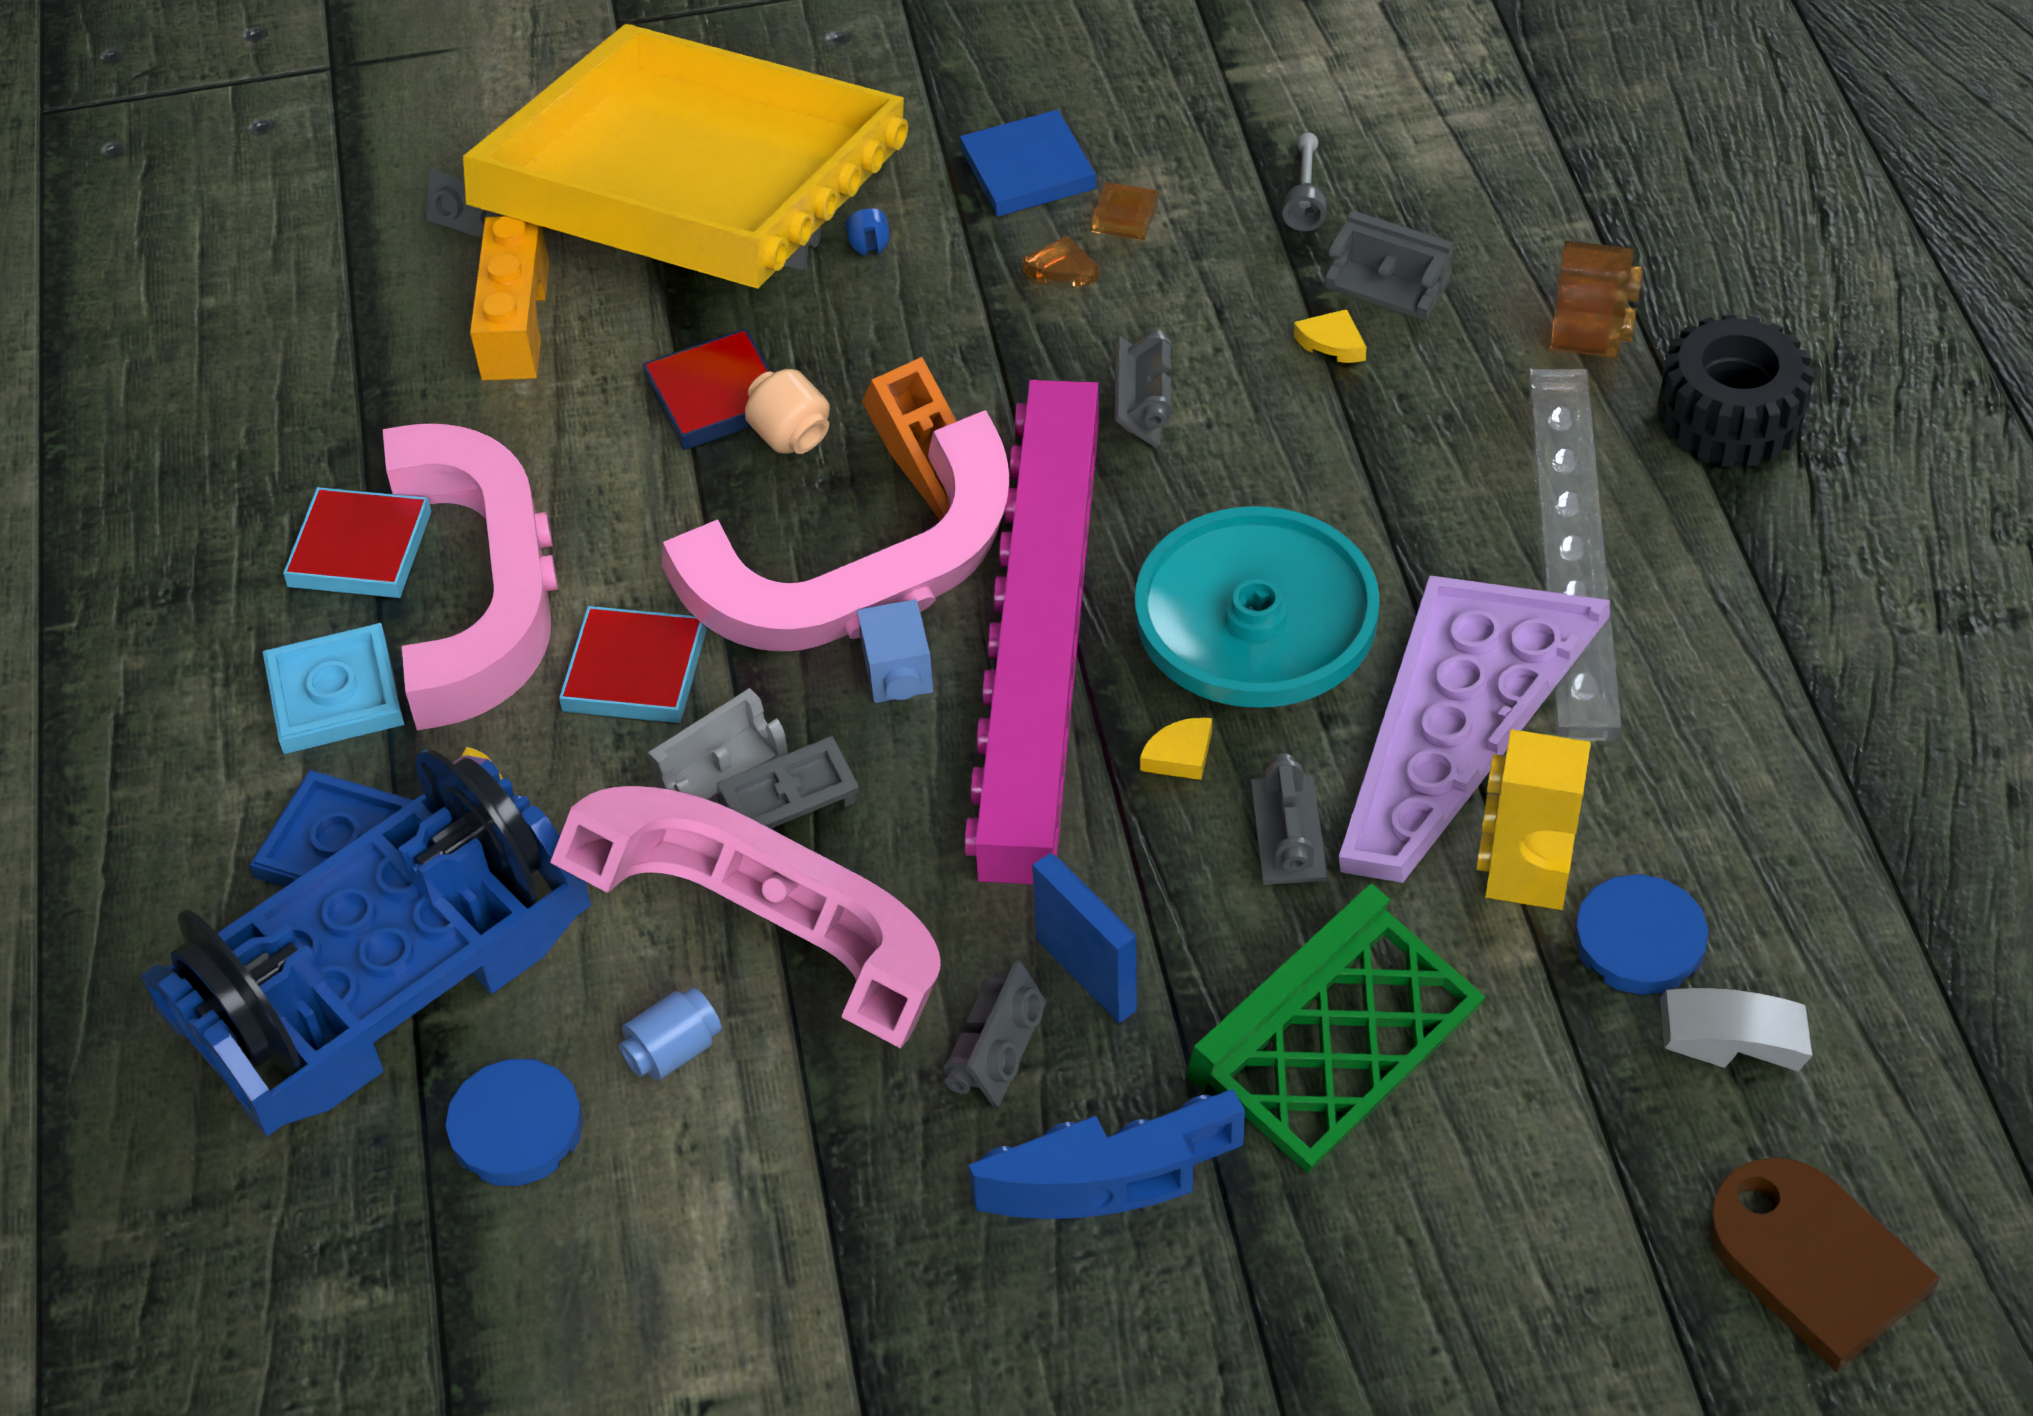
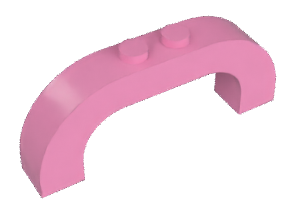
M986 410L933 431L928 458L948 497L949 511L936 526L922 534L814 579L799 583H781L768 580L752 572L737 557L718 520L664 541L661 566L685 607L710 630L738 644L768 651H797L818 647L846 635H849L851 639L860 638L858 609L917 599L919 610L922 612L935 602V597L950 591L962 583L983 562L996 538L1008 497L1009 468L1002 440Z
M415 424L383 429L386 472L392 493L394 495L426 497L429 499L430 504H458L469 507L481 514L487 522L494 584L491 604L485 614L474 625L448 638L402 646L405 692L416 729L423 730L458 723L485 713L504 702L527 682L541 663L549 643L551 614L548 591L558 590V582L553 556H543L542 548L553 546L547 512L536 513L525 470L511 451L493 438L465 427L447 424Z
M622 786L603 789L586 796L571 807L550 862L606 893L610 892L627 877L639 873H664L682 877L722 895L813 943L840 960L856 979V984L841 1017L899 1048L905 1044L913 1033L940 971L941 960L939 950L930 932L912 911L891 894L862 876L741 813L687 793L655 787Z

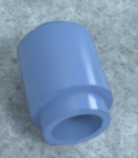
M691 987L684 993L673 991L622 1025V1033L625 1040L619 1043L618 1046L624 1060L638 1077L648 1073L654 1080L660 1081L712 1046V1037L722 1031V1026L715 1010L706 997L698 989Z

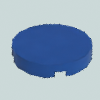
M1635 874L1614 877L1591 890L1580 904L1574 940L1580 960L1589 971L1592 966L1597 973L1603 975L1602 982L1616 990L1649 995L1675 989L1681 986L1683 979L1689 977L1693 971L1694 974L1703 963L1709 929L1702 908L1687 891L1662 878Z
M507 1059L483 1067L462 1083L449 1103L445 1127L455 1159L464 1169L466 1167L469 1171L478 1174L480 1180L492 1185L522 1186L546 1178L560 1167L559 1161L567 1155L569 1150H571V1154L573 1153L581 1138L583 1114L574 1085L558 1068L535 1059Z

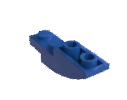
M1230 1089L1215 1096L1201 1095L1192 1098L1183 1104L1179 1110L1151 1121L1147 1119L1133 1121L1122 1127L1117 1134L1110 1137L1106 1136L1096 1116L1078 1123L1064 1122L1049 1129L1042 1137L1016 1147L1003 1146L986 1153L979 1161L969 1164L971 1200L977 1211L1010 1217L1038 1219L1085 1218L1121 1213L1159 1204L1193 1192V1165L1243 1146L1245 1110L1234 1090Z

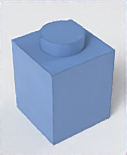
M917 599L858 609L861 647L874 703L894 699L905 700L916 695L933 693L930 651Z

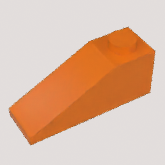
M920 357L872 379L862 403L888 452L941 521L949 511V502L944 486L928 458V452L933 431L957 421L923 357Z

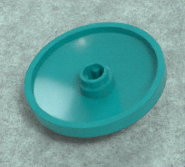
M1248 506L1223 509L1197 517L1179 526L1162 539L1150 552L1143 563L1136 583V628L1140 641L1150 659L1167 677L1184 689L1206 699L1227 705L1256 708L1278 707L1309 700L1327 692L1347 679L1360 666L1372 647L1378 626V584L1368 560L1360 549L1340 531L1314 517L1282 508Z

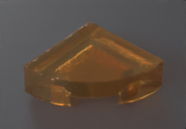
M1068 236L1023 258V272L1031 279L1040 283L1047 284V279L1063 282L1072 281V287H1079L1099 280V266Z

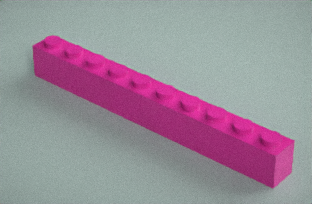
M1030 380L1027 403H1017L1015 434L1017 438H1023L1022 445H1012L1010 477L1011 480H1018L1017 488L1008 489L1005 505V522L1013 523L1012 532H1002L1000 540V567H1008L1007 577H996L994 609L995 612L1002 613L1001 623L991 622L989 632V658L997 659L996 670L985 669L983 683V705L991 706L990 718H979L977 752L978 755H986L985 766L973 768L971 802L972 805H980L979 817L967 818L965 833L966 856H976L978 882L1033 884L1032 864L1049 853L1053 856L1058 854L1099 431L1098 382Z

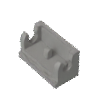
M749 688L648 752L655 787L687 793L718 803L717 782L788 754L782 725L777 718L767 724L763 715L764 710L761 700Z

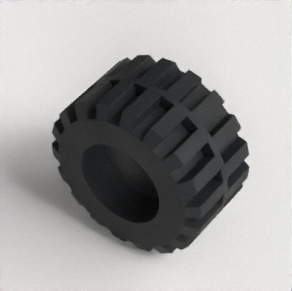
M1723 315L1722 320H1715L1709 317L1700 320L1698 327L1689 325L1681 331L1680 338H1674L1669 346L1658 400L1659 421L1664 422L1663 431L1667 437L1677 438V447L1685 453L1690 451L1698 453L1697 459L1707 463L1711 459L1722 461L1721 466L1734 467L1735 462H1743L1747 467L1759 465L1760 458L1772 461L1780 457L1782 449L1789 450L1795 444L1797 435H1800L1814 378V368L1810 367L1812 359L1807 350L1800 349L1801 342L1794 335H1784L1782 327L1774 323L1769 325L1760 323L1761 318L1748 316V319H1737L1736 315Z

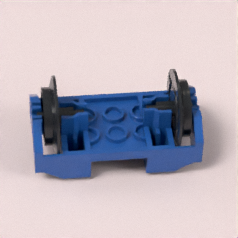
M425 749L416 756L415 765L424 794L218 933L191 910L182 911L178 915V924L185 943L171 952L173 963L166 968L157 964L141 975L160 1016L176 1033L189 1040L224 1080L248 1116L267 1137L285 1124L331 1110L384 1072L374 1042L470 974L490 994H493L542 959L574 918L591 906L586 882L550 863L560 838L550 820L538 807L531 806L529 799L525 795L522 797L518 794L514 796L512 783L506 777L501 780L498 768L489 759L466 755L451 762L435 750ZM538 870L552 892L536 903L537 894L532 874ZM268 1059L282 1071L292 1075L270 1091L255 1070L256 1067Z

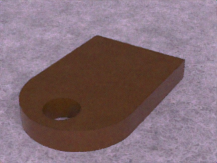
M1785 1158L1755 1160L1733 1171L1723 1181L1717 1191L1710 1215L1709 1229L1711 1241L1719 1259L1739 1281L1835 1372H1838L1935 1291L1940 1277L1834 1180L1811 1165ZM1746 1191L1761 1192L1773 1201L1775 1209L1765 1214L1751 1212L1743 1207L1738 1196Z

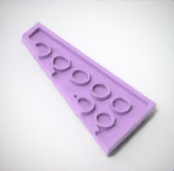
M1429 576L1339 854L1340 872L1401 883L1406 880L1490 772L1493 753L1503 755L1507 750L1510 730L1521 731L1608 620L1610 617V600Z

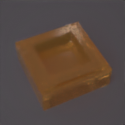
M1106 182L1092 217V232L1145 241L1158 206V191Z

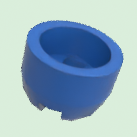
M862 209L851 214L845 221L847 239L855 252L862 256H867L868 250L876 249L877 254H879L888 246L890 229L887 216L881 210Z

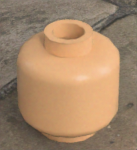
M784 369L775 373L771 371L765 372L756 378L749 387V399L745 406V419L775 452L803 454L814 448L826 435L829 429L830 404L798 370Z

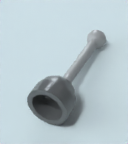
M1306 132L1301 134L1297 141V146L1302 152L1300 185L1290 188L1283 201V219L1289 227L1297 231L1314 230L1321 226L1326 218V199L1324 193L1319 187L1311 184L1312 155L1318 147V139L1313 133ZM1312 207V211L1305 212L1306 208Z

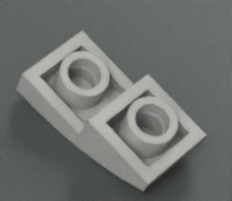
M1716 988L1666 990L1660 997L1665 1049L1723 1068L1740 1052L1798 1072L1813 1056L1806 1005L1760 993Z

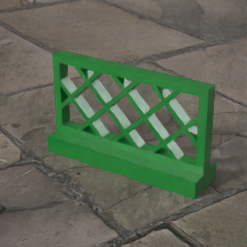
M1372 883L1194 1046L1185 1074L1204 1093L1211 1086L1219 1094L1233 1089L1245 1110L1244 1117L1307 1174L1476 1012L1486 998L1485 995L1387 911L1391 899ZM1385 936L1405 954L1406 970L1372 969L1370 949ZM1360 959V969L1351 968ZM1334 983L1362 984L1364 1011L1328 1010L1327 989ZM1373 984L1408 985L1410 1012L1375 1011ZM1419 986H1442L1461 1003L1449 1014L1422 1013ZM1315 1000H1317V1010L1307 1009ZM1290 1024L1318 1025L1320 1053L1284 1052L1283 1030ZM1329 1025L1365 1026L1367 1054L1331 1053ZM1376 1027L1411 1028L1413 1049L1407 1055L1378 1054ZM1423 1028H1434L1424 1038ZM1273 1041V1051H1262ZM1245 1066H1273L1276 1095L1250 1094L1233 1077ZM1285 1067L1321 1068L1323 1096L1287 1095ZM1332 1068L1368 1069L1370 1091L1364 1097H1334ZM1380 1070H1391L1380 1080ZM1269 1110H1277V1118ZM1288 1111L1324 1112L1325 1134L1309 1148L1289 1129ZM1335 1112H1347L1336 1123Z

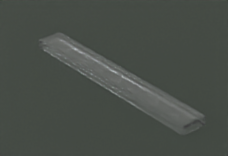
M1530 369L1528 390L1544 590L1547 592L1609 600L1587 369ZM1611 612L1608 620L1552 690L1556 736L1584 741H1619L1622 727Z

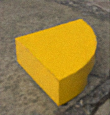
M1347 309L1294 322V338L1305 350L1313 353V349L1325 354L1337 356V362L1354 363L1366 361L1367 347Z
M1213 718L1180 720L1159 730L1147 742L1142 751L1140 771L1202 780L1212 735Z

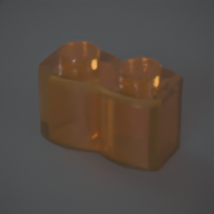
M1565 241L1550 350L1618 358L1620 341L1632 342L1636 309L1626 308L1627 301L1638 302L1643 267L1632 266L1633 248Z

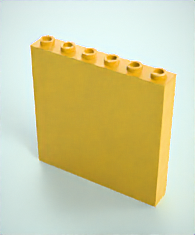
M625 23L463 155L466 205L758 289L775 271L782 269L786 260L801 245L807 244L811 235L825 221H829L835 211L849 197H853L859 187L873 173H877L882 164L896 150H900L903 147L908 133V122L906 119H903L904 97Z

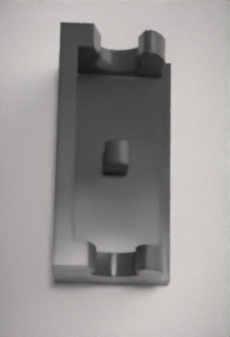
M1351 210L1347 216L1346 223L1330 248L1329 256L1336 258L1325 276V288L1427 321L1450 283L1454 242Z
M833 735L717 782L718 804L741 813L770 829L839 801L841 808H846L856 803V794L859 793V786Z

